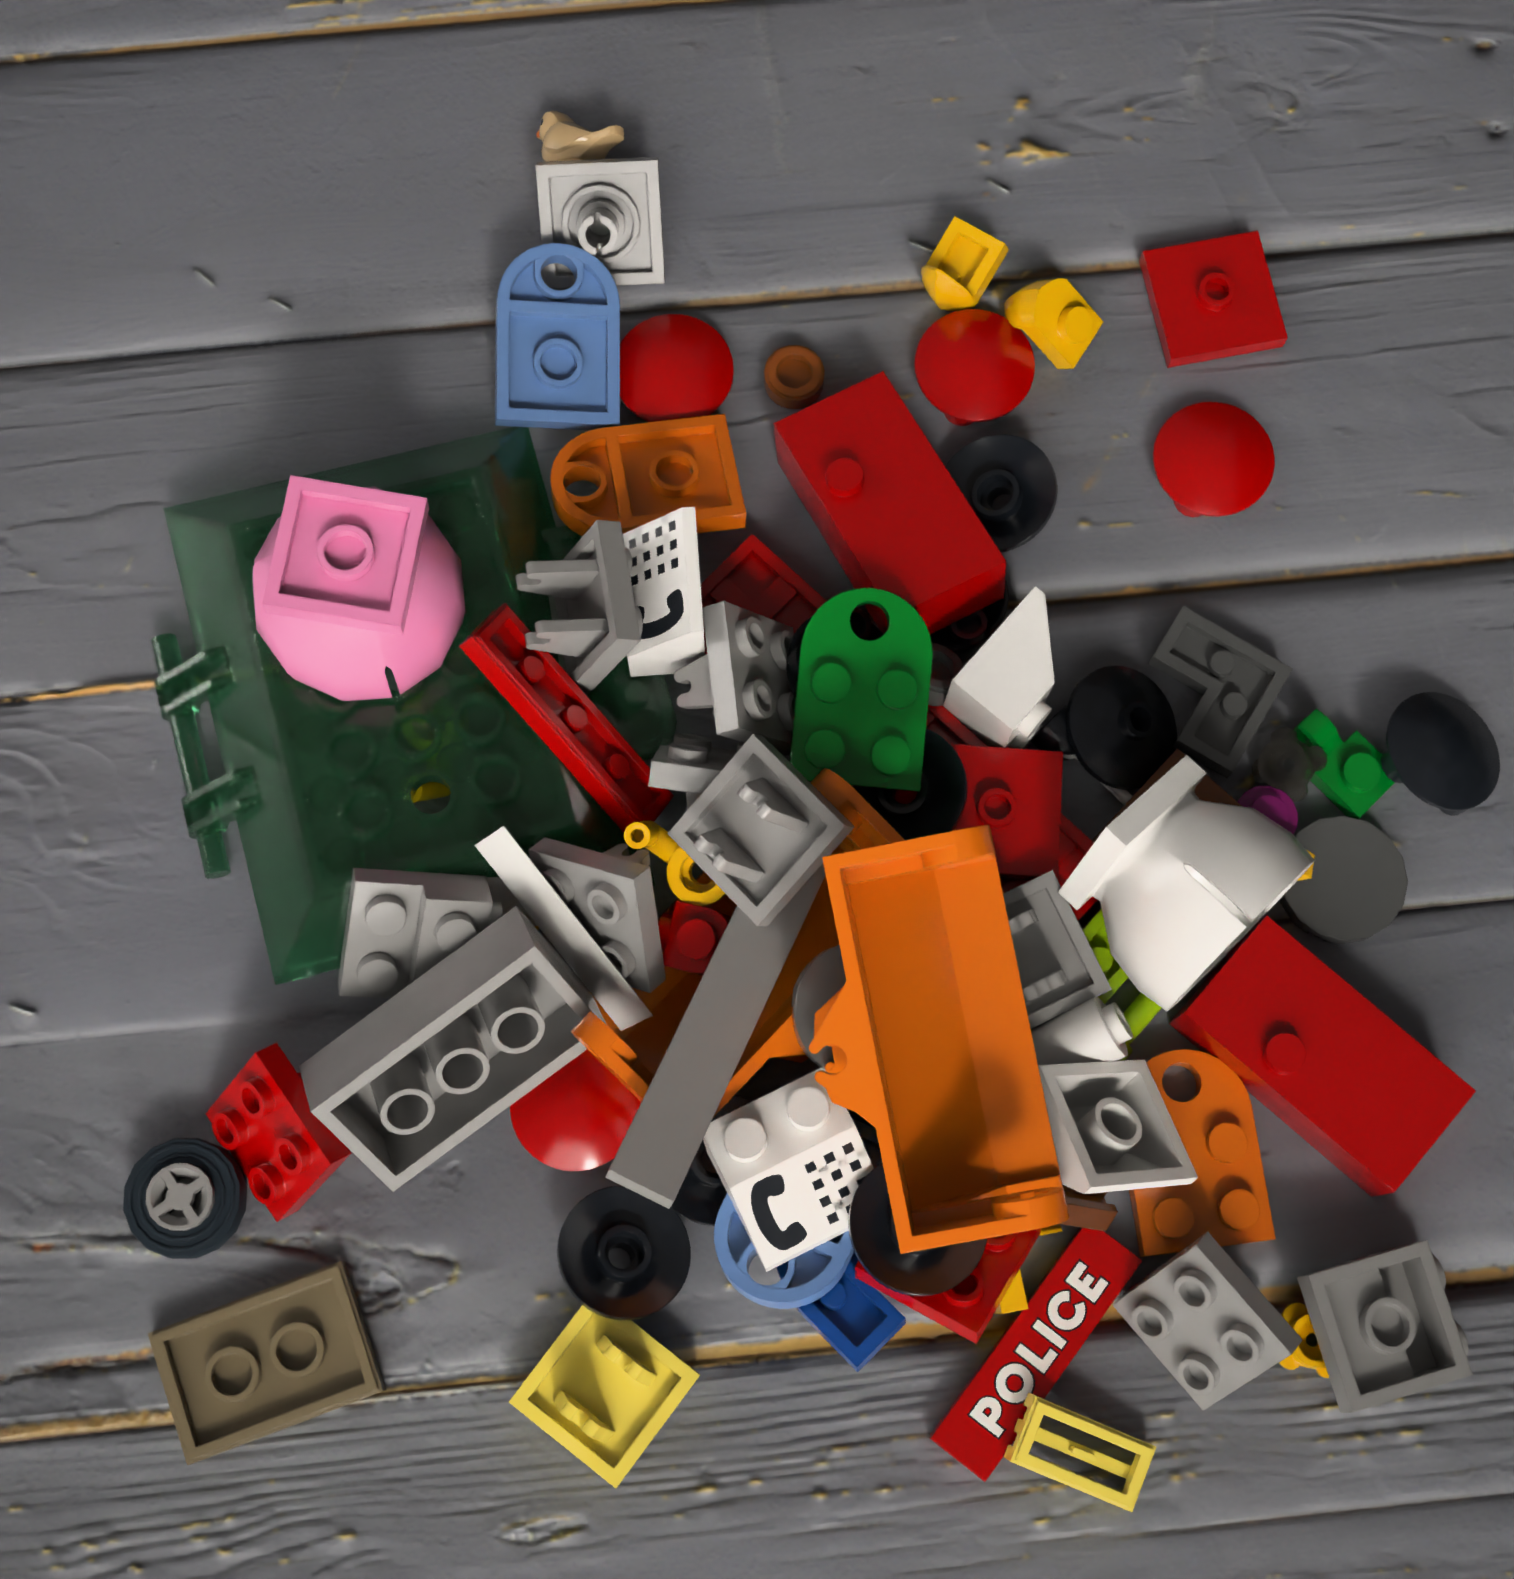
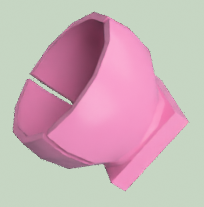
M290 475L282 515L276 520L254 559L252 584L256 630L285 671L293 679L341 701L392 698L385 675L386 666L392 670L400 695L441 667L465 616L461 559L429 516V504L426 497L389 492L375 486L359 487Z

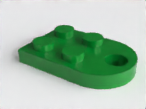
M857 588L832 597L810 619L800 646L789 761L809 782L826 768L838 774L851 786L920 792L933 650L930 634L925 622L907 601L885 590ZM862 604H873L883 610L887 617V629L881 638L867 641L855 635L850 625V616L856 607Z

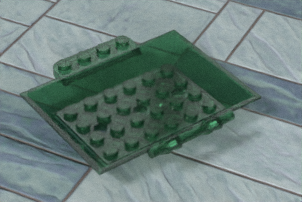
M528 427L505 428L300 476L359 487L375 486L389 492L426 497L429 504V516L461 559L465 601L463 623L441 667L401 695L399 691L390 689L392 698L341 701L296 681L285 671L256 630L252 584L254 559L276 520L282 515L289 479L163 508L197 650V655L182 662L175 634H161L151 639L159 677L155 679L154 685L162 719L170 721L186 796L181 799L188 834L190 838L197 839L205 878H220L231 873L222 833L228 829L230 822L237 820L275 985L340 968L353 868L499 877L474 845L505 826L528 857V849L544 837L600 853L618 844H626L624 832L459 647L479 624L503 603H506L531 632H536L535 623L537 621L552 620L548 595L518 590L515 576L520 573H526L525 564L527 562L563 560L582 538L581 535L575 533L567 526L556 528ZM550 653L559 663L558 654ZM625 656L587 695L643 761L652 759L660 745L666 746L674 741L677 720L664 675L630 677L628 659ZM209 701L226 773L212 782L209 779L195 715L200 712L201 704ZM429 782L441 783L451 792L448 805L440 812L433 814L423 813L413 804L414 794L417 789ZM628 846V848H629V855H632V854H634L636 851L640 850V849H633V848H631V847ZM651 870L653 886H655V881Z

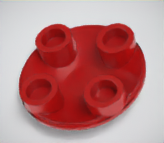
M965 309L941 317L926 330L916 349L914 368L918 385L927 400L943 412L950 423L956 426H968L974 422L997 419L1014 410L1031 389L1035 374V359L1031 345L1020 329L1014 328L1007 318L987 310Z
M683 314L655 316L636 325L620 342V398L631 412L647 422L709 416L722 405L732 389L734 366L730 349L723 337L712 326L698 318Z
M1200 402L1180 409L1163 424L1154 443L1153 465L1160 485L1168 496L1174 500V505L1180 513L1192 518L1202 515L1219 517L1239 513L1255 504L1262 497L1273 477L1275 456L1271 440L1265 429L1249 413L1227 403Z
M585 1050L510 1106V1115L519 1141L537 1160L547 1166L563 1171H592L615 1158L641 1102L588 1050Z

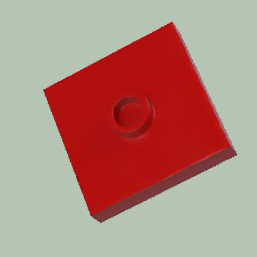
M1258 230L1142 251L1139 263L1167 368L1284 346L1288 336Z
M950 744L964 765L968 782L965 809L952 831L990 825L1000 878L1033 880L1053 870L1058 879L1063 752Z

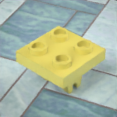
M582 1305L510 1399L509 1403L614 1488H617L699 1378L700 1374L632 1320L606 1318Z

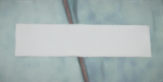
M505 826L474 845L621 1031L653 1016Z

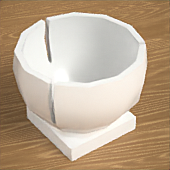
M1188 755L1182 758L1105 827L1058 891L1076 910L1081 908L1091 897L1100 901L1111 955L1138 991L1166 1011L1174 1007L1217 965L1315 861L1291 832L1256 809L1199 800L1194 792L1196 786L1206 775V772Z

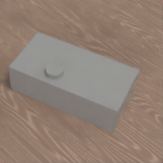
M515 906L299 1065L310 1112L394 1192L587 1050L571 1033V1030L590 1011L605 1024L606 1022L593 995L522 911Z

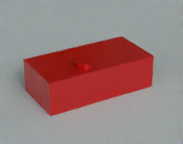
M884 371L773 423L778 464L854 589L875 588L898 595L912 605L927 626L929 634L1004 598L1005 558ZM864 604L884 635L887 629L885 613L876 605Z
M1267 915L1230 950L1169 1023L1200 1051L1220 1059L1233 1070L1251 1095L1371 1197L1395 1193L1476 1092L1473 1087Z

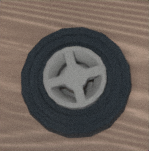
M174 1138L151 1148L134 1165L124 1186L123 1211L131 1232L148 1250L171 1259L199 1258L218 1250L237 1231L246 1211L247 1185L239 1164L224 1148L200 1138ZM201 1191V1193L197 1195V1202L195 1204L197 1210H195L193 1206L195 1194Z

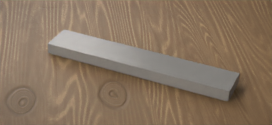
M824 864L816 870L768 926H756L736 906L605 1178L670 1209L825 877Z

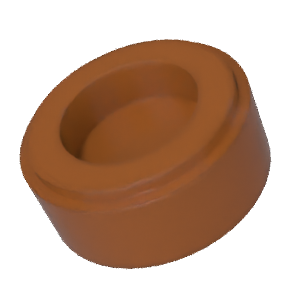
M787 345L777 349L768 358L764 369V387L768 396L777 405L787 409H801L811 405L818 399L823 390L825 376L823 362L813 350L805 346Z

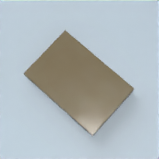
M345 1261L336 1262L147 1333L187 1465L200 1462L386 1391Z

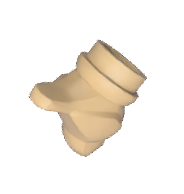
M558 111L545 112L541 120L540 129L536 133L537 138L543 142L541 153L545 162L605 159L608 152L624 140V128L621 126H608L594 132L576 124L568 115Z

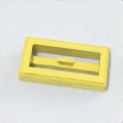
M1028 1392L1024 1402L1027 1410L1023 1420L1019 1418L1014 1428L1017 1436L1013 1446L1008 1444L1004 1458L1019 1466L1133 1512L1156 1446ZM1043 1415L1136 1453L1132 1465L1039 1427ZM1037 1441L1125 1478L1123 1490H1117L1029 1453L1033 1442Z

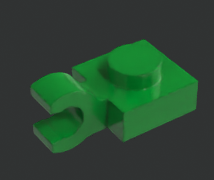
M1315 709L1308 717L1306 716L1288 733L1291 740L1319 764L1307 778L1347 817L1361 818L1395 783L1386 776L1381 765L1382 754L1357 730L1342 741L1334 724L1318 709Z

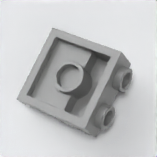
M353 868L338 975L339 996L392 998L502 917L501 902H493L487 877Z
M1428 1240L1399 1245L1297 1277L1340 1413H1354L1473 1375L1467 1359L1469 1351L1468 1341L1463 1329L1454 1320L1444 1291L1446 1286L1445 1273L1439 1260L1432 1254Z

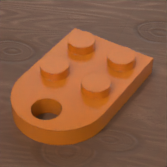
M725 414L590 430L570 440L559 451L552 465L550 476L551 496L555 511L567 527L581 536L588 531L596 520L621 522L622 533L624 534L679 508L694 506L697 534L739 529L746 526V509ZM583 480L594 483L598 490L588 496H576L568 492L566 488L573 482Z
M1180 1049L1167 1051L1146 1062L1198 1178L1188 1185L1129 1190L1140 1257L1180 1252L1207 1232L1210 1233L1221 1247L1275 1240V1231L1252 1104L1247 1089L1239 1076L1220 1059L1197 1050ZM1182 1066L1188 1069L1194 1076L1196 1090L1189 1101H1175L1164 1091L1162 1078L1168 1067Z

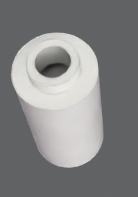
M1096 996L1031 1030L1038 1066L1118 1061L1128 1056L1125 1042L1133 1038L1131 1028L1118 1005L1113 1002L1105 1006Z

